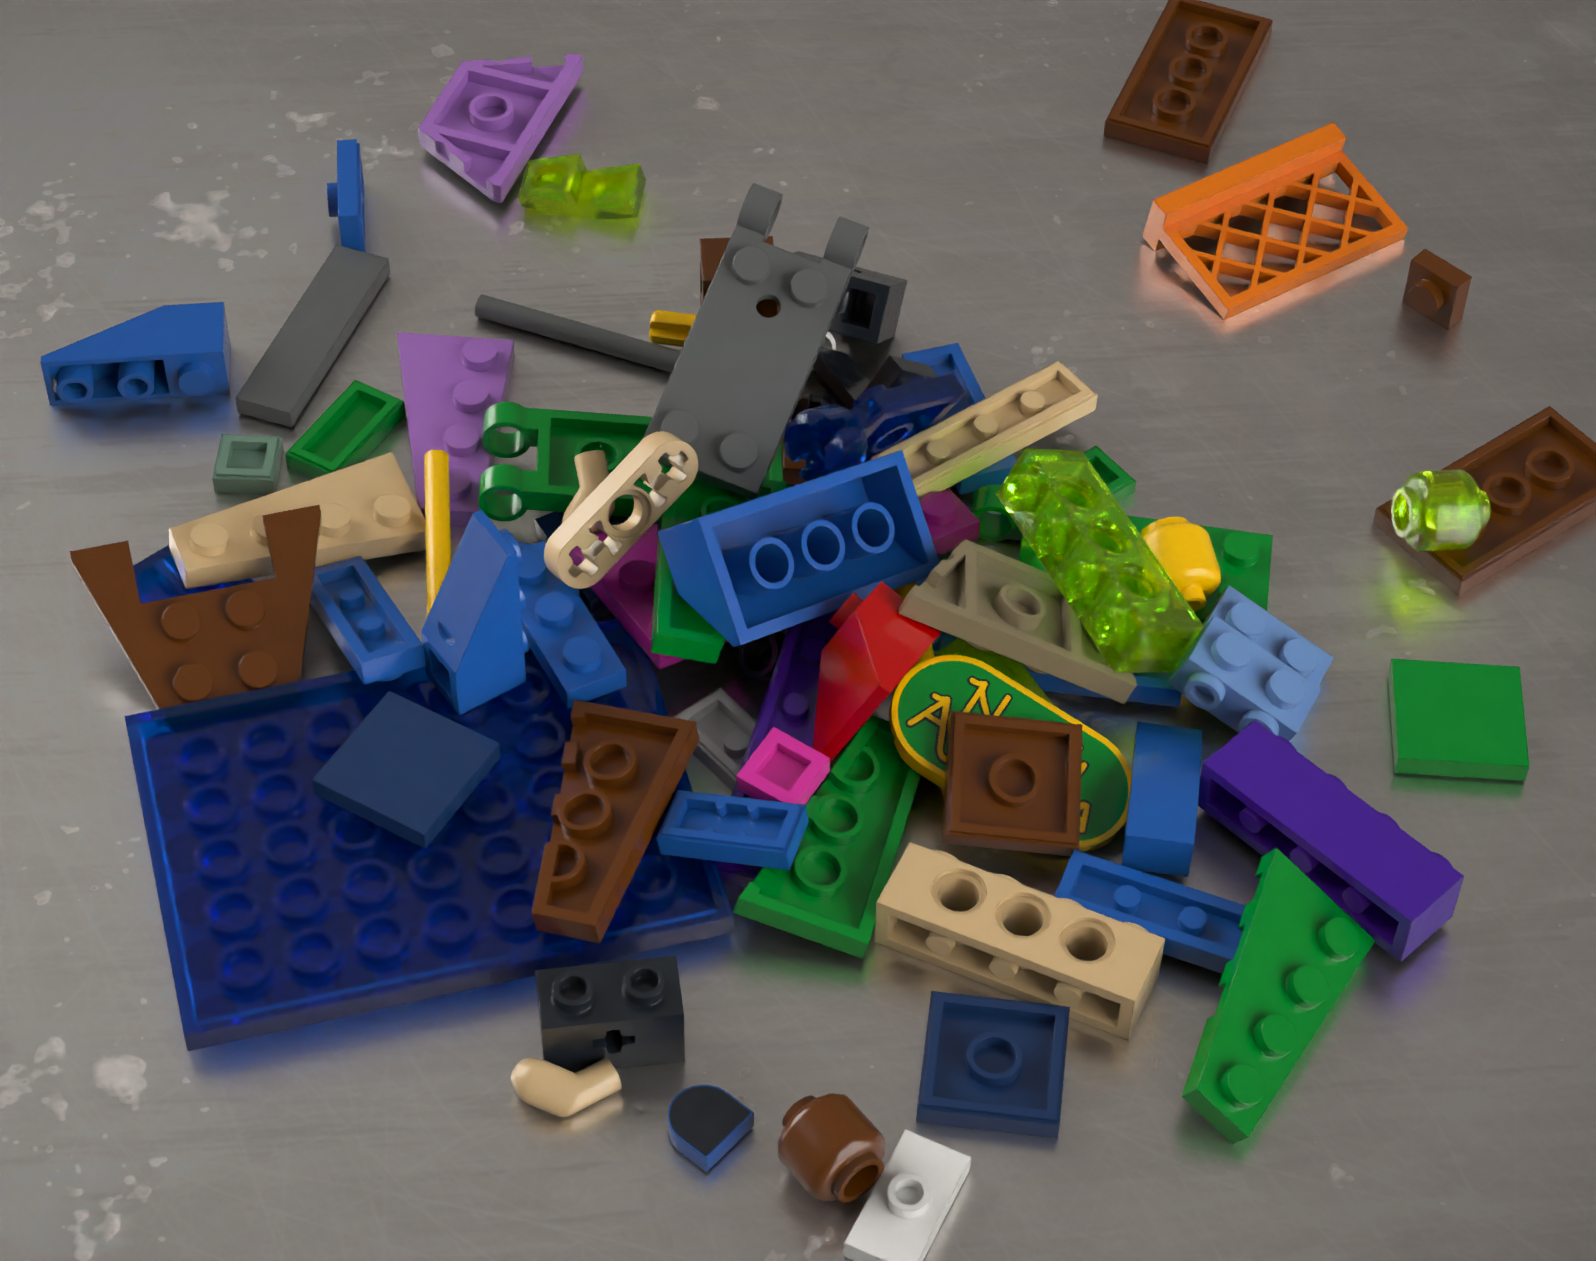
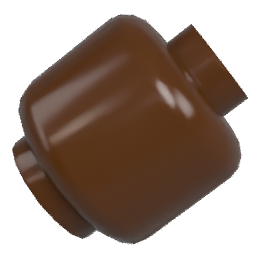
M834 1093L817 1098L815 1096H806L794 1103L784 1115L782 1120L784 1129L778 1140V1157L816 1200L851 1202L868 1192L881 1177L884 1170L882 1158L885 1151V1138L848 1096Z

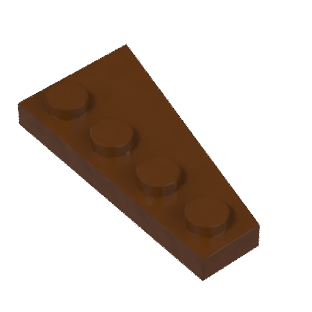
M574 700L571 713L573 724L570 742H565L561 763L564 774L560 794H555L551 812L554 823L551 839L544 847L531 914L537 931L601 943L700 738L695 721Z

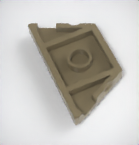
M966 539L953 550L948 560H942L932 569L924 583L911 588L899 607V614L961 638L974 648L984 651L991 650L1023 663L1034 672L1040 674L1048 673L1123 704L1137 686L1136 678L1132 672L1116 670L1106 655L1114 642L1103 624L1094 617L1091 610L1092 606L1079 585Z

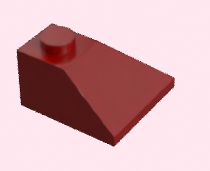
M883 581L874 588L865 600L854 592L829 621L838 631L821 650L813 749L829 757L830 762L941 633L936 628L899 614V607L904 599Z

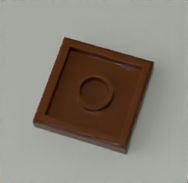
M951 711L947 721L942 843L1071 856L1074 850L1078 851L1080 841L1082 725Z

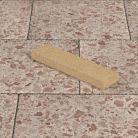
M1057 361L871 457V460L902 450L920 502L924 495L930 492H941L1095 411L1098 395L1060 361Z

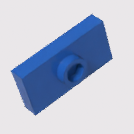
M357 139L337 140V182L327 183L329 217H338L341 245L343 247L366 252L364 178L360 143H357Z
M677 790L658 833L657 841L660 854L790 870L809 820L806 805Z

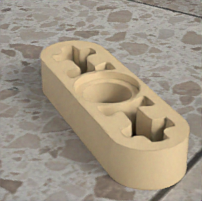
M660 431L646 436L549 537L544 549V561L548 570L572 588L582 589L596 584L692 484L698 471V458L695 450L689 444L669 432ZM665 453L670 455L668 459L673 465L666 474L661 472L662 467L658 462ZM639 477L644 480V484L652 488L649 494L634 484ZM631 494L634 499L632 515L622 524L611 525L608 520L610 505L619 496ZM593 525L608 535L603 542L590 531ZM576 546L581 548V553L585 557L578 566L573 564V560L569 556L571 550Z

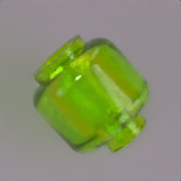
M1464 470L1417 472L1411 474L1402 485V488L1397 489L1394 493L1391 504L1392 523L1397 535L1405 538L1407 544L1416 551L1430 552L1466 549L1479 537L1481 528L1487 525L1490 518V502L1486 492L1479 490L1475 479Z

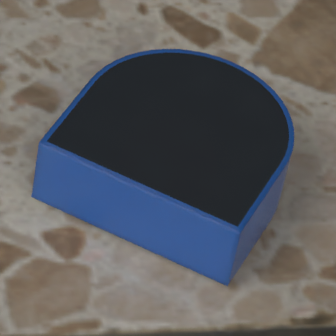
M696 1085L684 1089L675 1096L668 1109V1135L673 1146L705 1172L718 1162L754 1126V1112L725 1090L712 1085Z

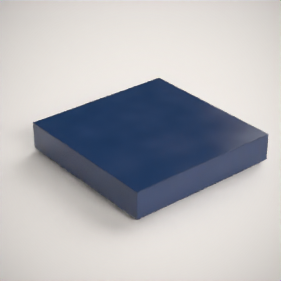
M388 691L312 779L314 794L426 849L501 758L500 744L396 693Z
M931 991L916 1122L1058 1139L1070 1007Z

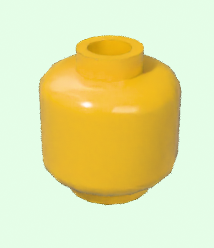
M1167 517L1150 523L1142 529L1140 538L1130 551L1131 563L1144 602L1154 608L1169 609L1172 615H1187L1202 609L1207 603L1206 597L1212 594L1221 582L1220 568L1208 532L1197 524L1189 523L1184 517Z

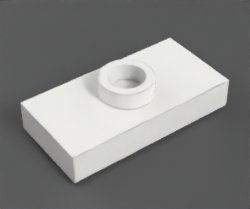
M905 1129L844 1243V1257L853 1261H923L970 1171L971 1157Z

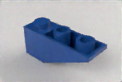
M224 302L164 305L41 356L40 363L49 404L64 405L230 394L231 344Z
M482 510L472 514L421 631L426 662L425 673L459 715L526 682L524 653L528 652L529 644L522 629L521 610L526 608V601L519 586L518 566L523 563L522 553L513 535L506 529L499 531Z

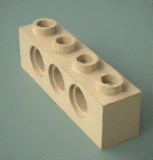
M909 842L876 902L874 942L1027 1002L1070 1007L1069 1018L1128 1041L1159 977L1165 938L1149 933L1145 928L1135 923L1120 922L1086 909L1074 900L1051 896L1022 885L1019 881L1008 875L993 874L959 861L947 852L930 850Z

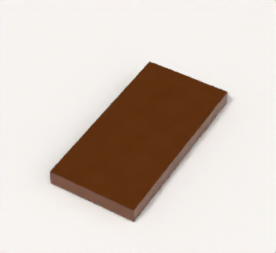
M1168 0L1105 120L1103 136L1208 164L1271 36L1273 20L1199 0Z
M1548 406L1377 507L1373 523L1459 597L1596 513V443L1551 406Z

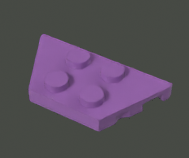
M565 54V65L532 67L531 57L509 58L504 61H491L489 59L462 61L419 125V145L491 200L502 203L583 73L582 55Z

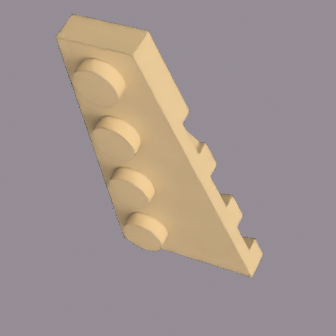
M393 452L169 528V549L186 589L274 575L262 515L320 505L322 523L318 540L316 568L361 556L363 560L426 550L425 518Z

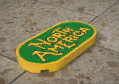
M961 655L933 657L917 664L900 681L889 708V726L891 724V731L895 737L894 744L900 757L908 766L942 789L945 787L947 721L951 711L1081 724L1082 764L1080 841L1078 851L1084 852L1091 849V852L1102 848L1119 834L1127 819L1132 772L1122 753L1104 736L992 666L975 658Z

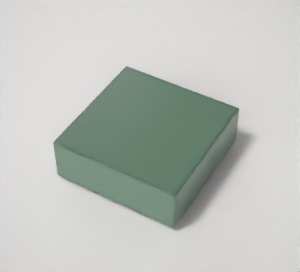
M221 434L212 477L215 493L268 495L276 492L284 454L282 436Z

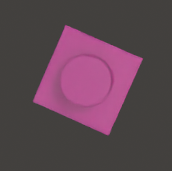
M773 727L737 774V789L754 799L805 805L830 772V758Z

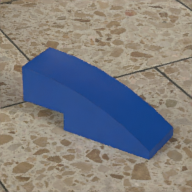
M1137 721L1121 865L1140 871L1184 877L1189 876L1198 809L1202 730Z

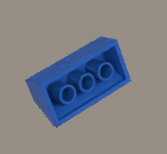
M902 450L658 531L678 594L733 647L840 609L854 592L865 600L881 581L893 590L926 578L932 569L940 563Z

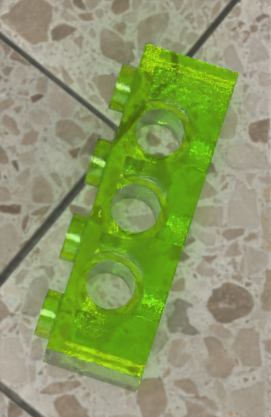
M1024 448L996 495L1114 673L1173 672L1204 628L1203 624L1083 451Z

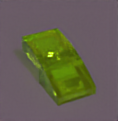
M580 154L529 160L518 199L523 207L557 216L586 219L638 217L646 178L640 163L587 170Z

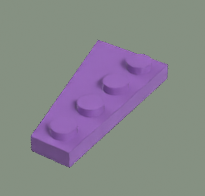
M397 332L418 506L425 518L424 455L431 450H443L449 455L450 527L466 528L472 514L480 510L478 505L480 476L487 468L494 464L495 456L489 453L482 443L483 417L490 406L499 402H506L515 358L514 340Z

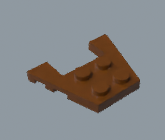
M320 505L262 515L274 578L147 603L140 602L128 541L70 551L74 570L85 584L96 603L97 609L108 627L111 628L127 655L132 668L169 729L298 704L318 540L322 523Z

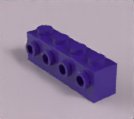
M1256 720L1202 763L1198 806L1262 856L1275 848L1280 850L1375 940V943L1400 962L1453 916L1464 875L1454 869L1444 856L1430 851L1403 831L1390 816L1378 812L1348 790L1339 778L1332 774H1327L1300 754L1287 739L1276 736Z

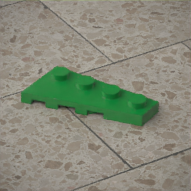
M663 466L662 472L666 474L671 468ZM695 478L692 484L658 519L651 653L716 664L726 640L678 594L658 531L750 501L751 499ZM765 479L758 498L786 489L787 483Z
M873 715L867 719L831 769L827 780L816 795H812L807 802L806 809L809 822L790 870L763 867L754 881L750 882L739 896L733 913L863 958L876 922V902L889 880L921 776L900 757L894 744L895 737L891 731V724L889 726V721Z
M1277 848L1261 857L1255 875L1260 881L1254 899L1245 905L1238 929L1243 932L1234 959L1228 961L1225 965L1219 987L1223 989L1216 1013L1206 1021L1182 1093V1097L1232 1144L1249 1137L1375 942L1364 929Z

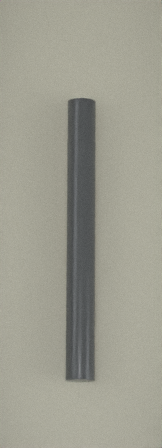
M483 294L479 296L475 305L476 317L672 373L681 352Z

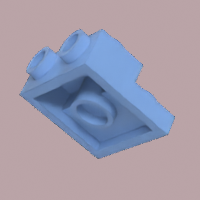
M1229 585L1218 597L1167 684L1185 695L1191 703L1205 709L1238 733L1256 720L1276 736H1281L1290 741L1299 731L1321 691V688L1318 686L1334 657Z

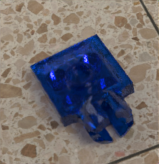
M954 373L927 379L925 375H918L898 387L886 389L884 385H877L868 389L857 397L853 402L854 408L851 410L840 405H823L804 410L797 414L795 420H792L787 425L784 436L785 456L789 457L792 462L805 459V467L799 472V477L806 481L870 461L871 457L935 425L966 392Z

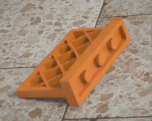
M1332 122L1154 199L1142 236L1154 251L1166 247L1221 317L1226 320L1404 239L1408 227L1342 151L1347 137ZM1336 173L1349 188V194L1346 195L1318 188V182L1320 179ZM1284 195L1307 201L1305 213L1303 215L1273 207L1274 199ZM1314 203L1344 210L1343 225L1312 217ZM1353 213L1375 218L1383 229L1370 232L1351 227ZM1241 215L1261 220L1260 234L1228 227L1229 219ZM1273 223L1301 230L1299 244L1267 237L1269 224ZM1313 233L1340 240L1339 248L1329 253L1306 247L1308 234ZM1197 235L1217 240L1215 253L1212 255L1192 250L1184 239ZM1224 243L1256 250L1254 264L1251 265L1222 257ZM1268 253L1295 260L1294 269L1283 273L1261 267L1263 254ZM1218 273L1249 280L1248 290L1230 297L1217 281Z

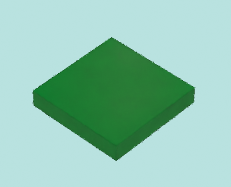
M1391 659L1388 681L1394 773L1526 780L1530 766L1520 667Z

